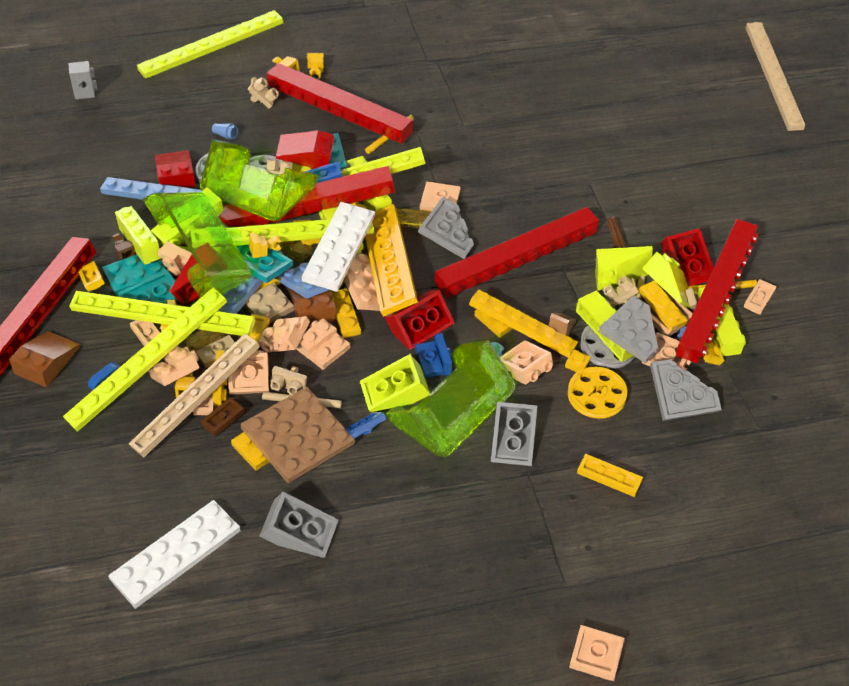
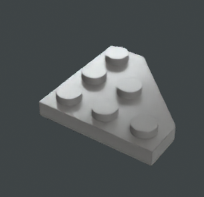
M442 197L423 222L418 232L465 259L474 243L472 238H469L466 223L459 214V206Z
M635 296L630 298L599 327V333L644 363L657 353L658 344L650 307Z
M671 359L650 363L663 421L722 410L717 391L703 384L699 378L690 372L681 369Z

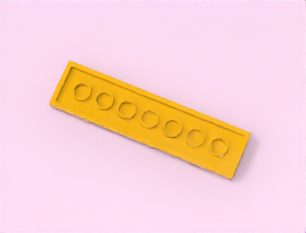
M394 204L375 211V217L372 221L374 234L365 235L379 308L383 317L418 302L399 218Z

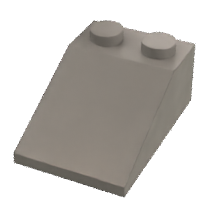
M497 402L491 462L532 466L538 410L536 405Z
M282 492L272 503L260 537L278 546L324 558L338 519Z

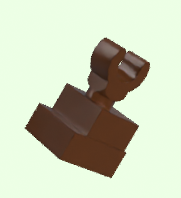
M120 233L112 235L115 240L114 248L119 261L136 255L131 241L127 240L124 242Z

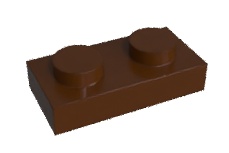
M230 397L202 419L201 426L215 437L245 413L244 408Z

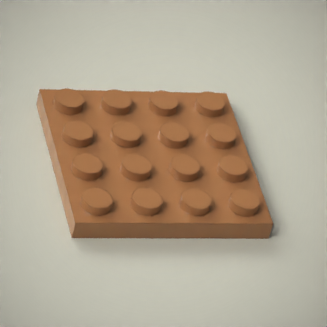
M308 387L241 423L243 432L287 483L292 482L355 444V439Z

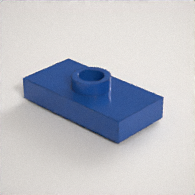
M442 333L435 334L434 343L444 370L443 374L445 376L451 375V349L447 348Z
M434 341L416 344L415 350L424 377L443 375L444 370Z
M373 412L346 428V430L355 439L361 434L365 435L373 431V427L386 420V416L382 412Z

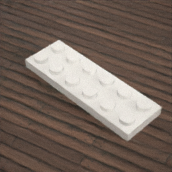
M341 202L302 275V281L338 292L375 217V211Z
M213 500L108 575L109 579L136 609L239 533L240 526Z

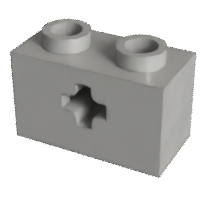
M89 61L69 63V75L75 99L95 97L94 90H97L96 80L92 79L95 75L93 67L90 68Z

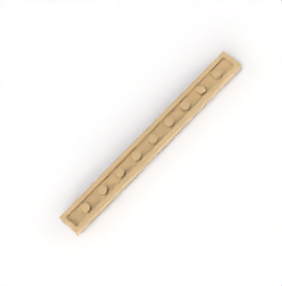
M762 22L747 23L746 31L787 130H804L805 123Z

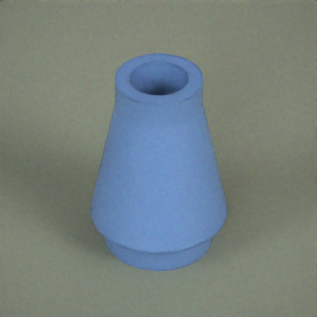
M214 123L212 132L232 140L237 137L238 128L233 123Z

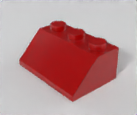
M440 290L428 291L417 297V303L385 316L392 333L409 350L415 348L416 344L425 342L435 336V334L455 324Z

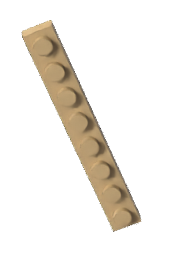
M244 334L142 430L129 445L144 458L260 347L258 342Z

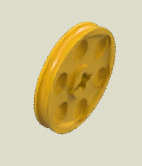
M588 367L578 371L571 378L568 387V398L571 405L579 413L591 418H608L616 415L623 409L627 398V386L624 380L612 370L602 367ZM607 376L610 380L602 381L599 377ZM588 377L590 381L583 382L580 380V378ZM615 388L620 389L622 393L615 394L612 390ZM581 391L583 395L576 396L573 394V392ZM613 403L615 407L607 408L605 404ZM593 404L596 408L588 409L585 405Z

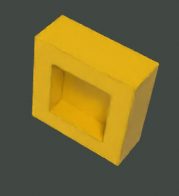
M573 349L565 363V367L578 372L587 368L591 357Z

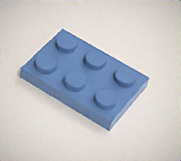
M302 263L299 267L287 269L277 276L280 283L304 298H310L330 290L302 281V275L309 263Z

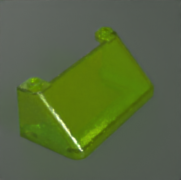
M213 139L200 181V189L203 191L205 188H209L222 201L268 220L278 221L314 188L318 175L285 168L283 174H274L249 164L251 154L248 148Z
M153 193L143 198L144 203L159 226L165 223L171 229L175 226L177 227L197 261V264L188 270L187 276L200 298L212 288L222 295L249 279L251 275L249 266L204 193Z
M489 340L460 344L452 354V360L457 368L430 392L431 395L425 397L411 410L406 411L401 406L391 408L385 414L389 421L436 456L448 457L496 410L497 402H504L515 390L514 379Z

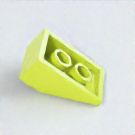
M652 246L596 249L595 276L597 290H603L608 285H612L614 289L619 286L618 280L623 276L637 280L641 276L648 275L642 268L652 258Z
M656 252L642 269L679 304L694 311L689 306L685 291L689 288L683 271L678 267L680 264L666 253L661 255Z
M411 354L360 381L370 412L414 404L431 395L421 366Z

